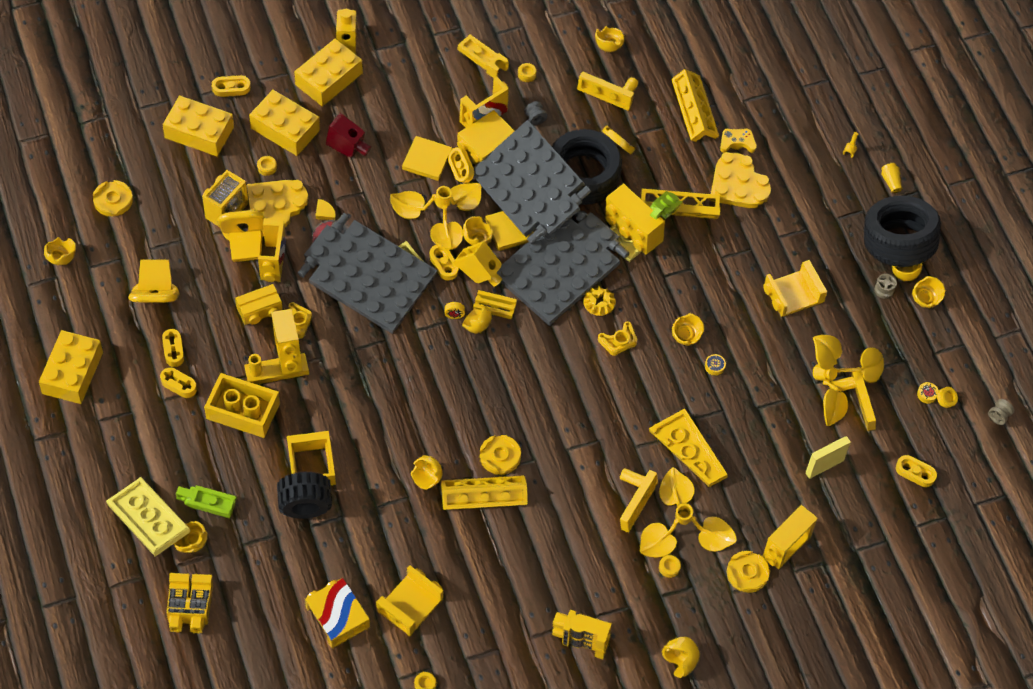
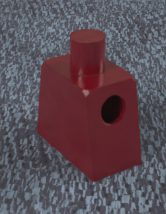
M339 113L329 126L325 144L350 158L356 152L366 156L371 149L370 145L363 142L364 130L342 113Z

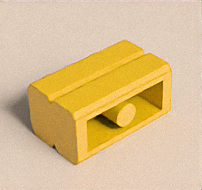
M274 284L235 298L236 307L244 325L257 324L263 318H272L271 312L283 310L282 301Z

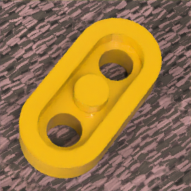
M245 76L217 77L212 82V91L219 97L246 95L251 89L250 80Z
M453 148L448 155V162L457 181L469 183L474 177V168L469 156L464 149Z
M434 245L430 249V260L435 269L438 270L439 276L447 281L455 279L458 276V267L453 263L455 259L448 249Z
M901 456L896 463V471L900 476L922 487L932 486L937 478L936 470L932 466L912 456Z

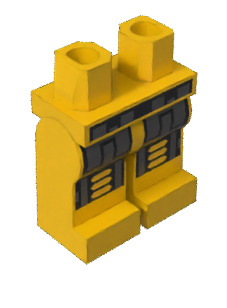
M170 573L166 612L170 631L181 632L182 625L185 623L190 624L191 632L202 633L205 624L208 625L213 591L212 575L192 574L191 580L190 574Z
M570 610L568 615L557 612L553 621L552 635L562 638V645L569 646L570 643L575 648L585 647L594 650L595 657L603 659L610 641L612 624L585 615H576V611Z

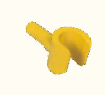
M857 132L853 133L850 143H847L843 150V155L849 152L851 153L850 158L854 156L857 150L855 145L858 137Z

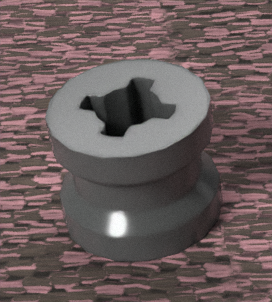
M539 101L528 104L524 109L532 125H539L548 117L546 111L542 110L543 106Z

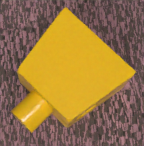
M349 9L338 10L336 38L354 54H356L357 39L356 11ZM344 34H349L350 39L345 40L343 38Z
M485 241L464 248L453 262L475 283L487 280L495 287L502 281V278L497 274L502 263Z

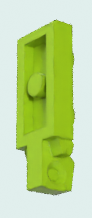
M666 191L650 206L653 210L650 216L654 219H658L660 216L667 219L680 207L682 201L674 193Z
M198 485L190 489L178 487L176 492V499L185 502V505L226 518L231 517L237 501L236 496Z

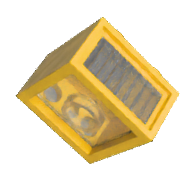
M229 170L219 175L215 183L210 188H207L202 196L205 218L219 227L217 219L220 215L228 212L242 211L248 204L246 181Z

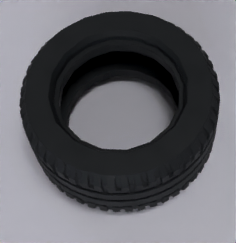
M580 129L565 133L553 143L552 148L565 162L576 156H588L598 160L605 169L596 177L580 178L585 185L578 192L585 186L592 191L581 200V205L601 202L617 189L621 176L622 157L618 146L608 136L595 130Z
M893 196L882 199L874 204L866 213L864 224L865 247L875 259L890 266L909 267L921 264L931 258L939 247L940 216L929 203L916 197ZM900 227L915 230L917 233L903 235L894 234L887 230Z

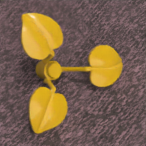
M479 183L460 184L451 189L447 186H440L436 191V195L433 194L425 206V200L422 195L414 191L390 194V201L395 212L405 219H417L420 216V212L425 211L435 201L436 205L443 209V223H437L431 228L430 237L436 245L453 250L461 244L463 230L457 222L447 223V207L450 204H456L463 211L476 209L481 201L482 186Z
M818 335L813 337L818 362L813 368V377L815 380L823 381V385H828L832 388L828 389L825 393L823 402L826 426H831L841 420L848 409L846 394L839 392V388L830 383V381L836 379L837 372L863 371V379L867 382H874L883 373L884 358L878 349L870 347L865 349L861 355L860 363L862 367L834 368V365L837 364V359L842 354L841 343L834 336Z
M671 468L661 482L659 495L665 505L672 506L677 504L674 523L668 531L661 523L648 525L641 535L640 553L651 558L669 555L677 544L676 538L671 533L678 523L686 525L691 521L701 530L698 540L705 550L717 552L735 544L737 541L736 535L724 520L718 517H707L703 522V527L700 526L696 517L693 516L692 507L686 504L694 496V486L676 468Z

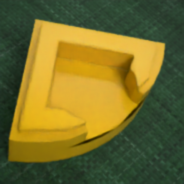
M318 199L316 219L336 221L335 210L331 204Z

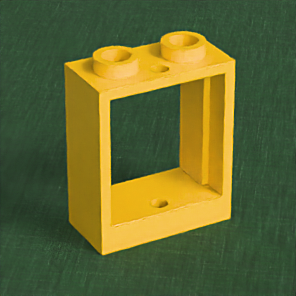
M292 309L271 312L275 344L282 374L303 371L299 339Z
M329 431L287 436L291 474L297 473L294 452L325 449L329 473L323 475L330 479L331 485H336Z
M803 505L767 540L763 557L769 565L775 566L777 569H780L812 536L818 518Z

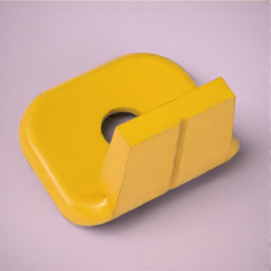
M256 210L228 212L218 217L217 223L222 234L227 240H230L233 262L258 260V256H261L262 237H264L263 222L265 218L263 213ZM241 223L247 224L248 231L241 230L237 225Z
M141 259L139 284L135 285L128 296L129 300L140 303L176 301L179 297V290L172 284L169 259Z

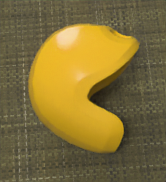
M688 637L675 638L669 641L662 649V655L665 660L679 666L674 671L676 677L687 676L695 669L699 662V649L696 643Z

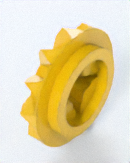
M599 286L593 289L591 287L590 291L585 293L584 306L591 314L603 316L613 311L616 299L614 298V293H611L608 288L603 289ZM603 296V302L601 301L596 305V300Z

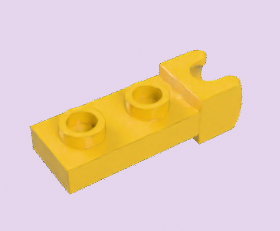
M471 34L458 44V51L485 69L486 73L491 77H498L499 68L504 71L508 70L509 61L500 53L497 54Z

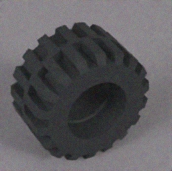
M315 472L293 473L281 478L277 483L278 510L285 516L299 519L313 518L327 513L332 507L330 479L323 474Z

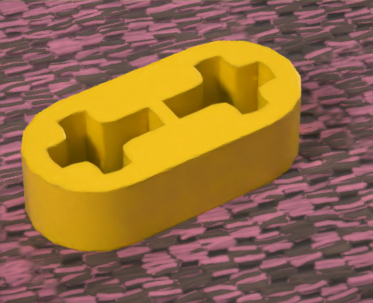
M168 329L162 335L166 363L171 367H178L184 362L181 335L175 329ZM170 337H174L175 344H170ZM173 351H176L177 359L172 358Z
M166 368L161 372L160 379L165 388L184 398H190L196 394V382L191 377L174 368ZM173 375L174 380H173V379H169L168 381L166 380V377H171V376ZM189 385L191 386V389H189V388H187L186 390L183 389V386H185V387H187V386H189Z

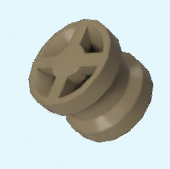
M882 274L878 277L874 288L878 297L887 299L893 295L897 285L895 277L890 274Z
M999 399L995 403V407L988 411V415L995 423L1004 425L1008 421V417L1014 414L1015 410L1008 401Z

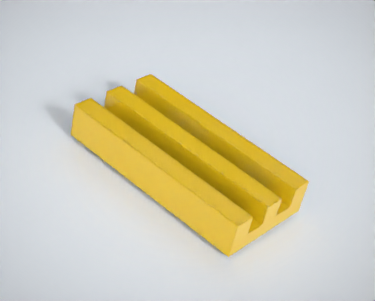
M478 290L473 309L482 310L479 303L490 305L491 307L488 308L492 311V315L512 320L517 299ZM498 308L510 310V312L504 311V310H500V309H498Z

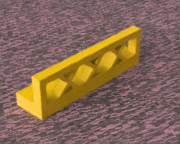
M684 69L671 80L690 139L697 142L705 135L716 139L719 137V133L700 75Z
M642 189L641 200L650 207L653 202L645 201L646 194H652L658 198L666 190ZM667 191L674 193L677 197H683L680 200L682 204L671 215L718 219L720 216V195ZM689 197L693 198L697 204L685 205L683 201ZM707 199L715 200V207L704 206L702 203Z
M525 476L441 480L443 510L527 505V483Z

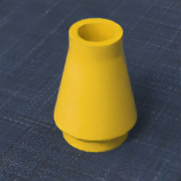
M896 163L883 166L881 168V175L889 186L891 193L902 191L900 168Z

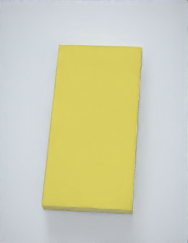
M142 477L106 501L108 506L155 557L190 533L189 527Z

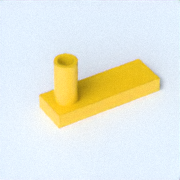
M582 71L579 76L577 90L629 111L634 97L633 92L638 86V81L635 78H629L624 87L621 88Z
M305 353L301 354L303 371L282 374L279 358L261 361V357L258 354L250 355L248 359L249 364L244 365L247 382L253 384L309 375Z
M861 371L851 372V377L830 381V383L839 388V392L855 388L867 431L875 430L876 419Z
M626 468L621 472L620 480L639 487L620 518L621 530L630 532L658 485L657 473L649 470L646 476Z

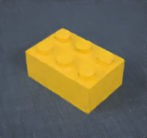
M334 39L294 71L295 85L323 107L363 74L362 59L338 40Z
M272 90L249 114L252 130L296 156L320 131L319 116L275 90Z
M180 95L162 124L166 139L217 157L234 128L232 113Z
M624 183L606 197V221L611 226L616 225L620 234L624 238L632 240L634 247L638 251H642L647 255L663 242L665 220L661 217L658 219L651 217L650 214L653 210Z
M61 330L39 380L42 394L82 404L103 354L101 341Z
M220 373L204 406L206 419L265 438L280 405L279 392Z

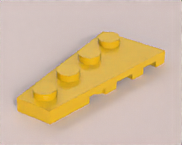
M686 409L649 428V431L708 487L727 478L726 471Z

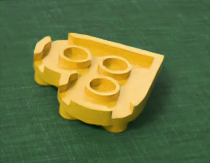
M723 153L716 164L711 194L720 195V203L745 208H757L758 205L766 203L771 192L769 178L766 175L754 172L752 158L739 153Z
M300 180L247 184L250 210L263 213L265 218L283 219L285 228L290 224L291 217L300 214V211L308 205V193Z

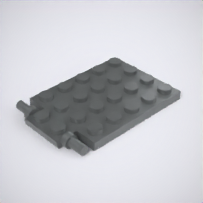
M528 120L474 167V178L522 234L527 237L532 233L527 238L531 244L542 235L543 237L547 233L552 235L580 210L578 206L582 203L581 200L592 192L587 186L578 192L585 183Z
M579 210L574 215L579 222L578 224L570 218L552 235L547 233L544 237L542 235L533 244L530 242L526 243L505 261L497 271V274L502 278L500 283L549 326L579 301L586 292L588 293L591 287H595L620 265V260L608 251L609 249L613 252L616 251L624 259L630 254L621 246L620 237L592 212L587 214L585 211Z
M343 213L337 222H333L331 226L326 225L304 254L306 258L304 265L297 274L304 278L311 268L313 269L316 265L319 266L309 278L310 284L393 334L435 278L438 270L356 220L342 234L343 226L350 218L346 213Z

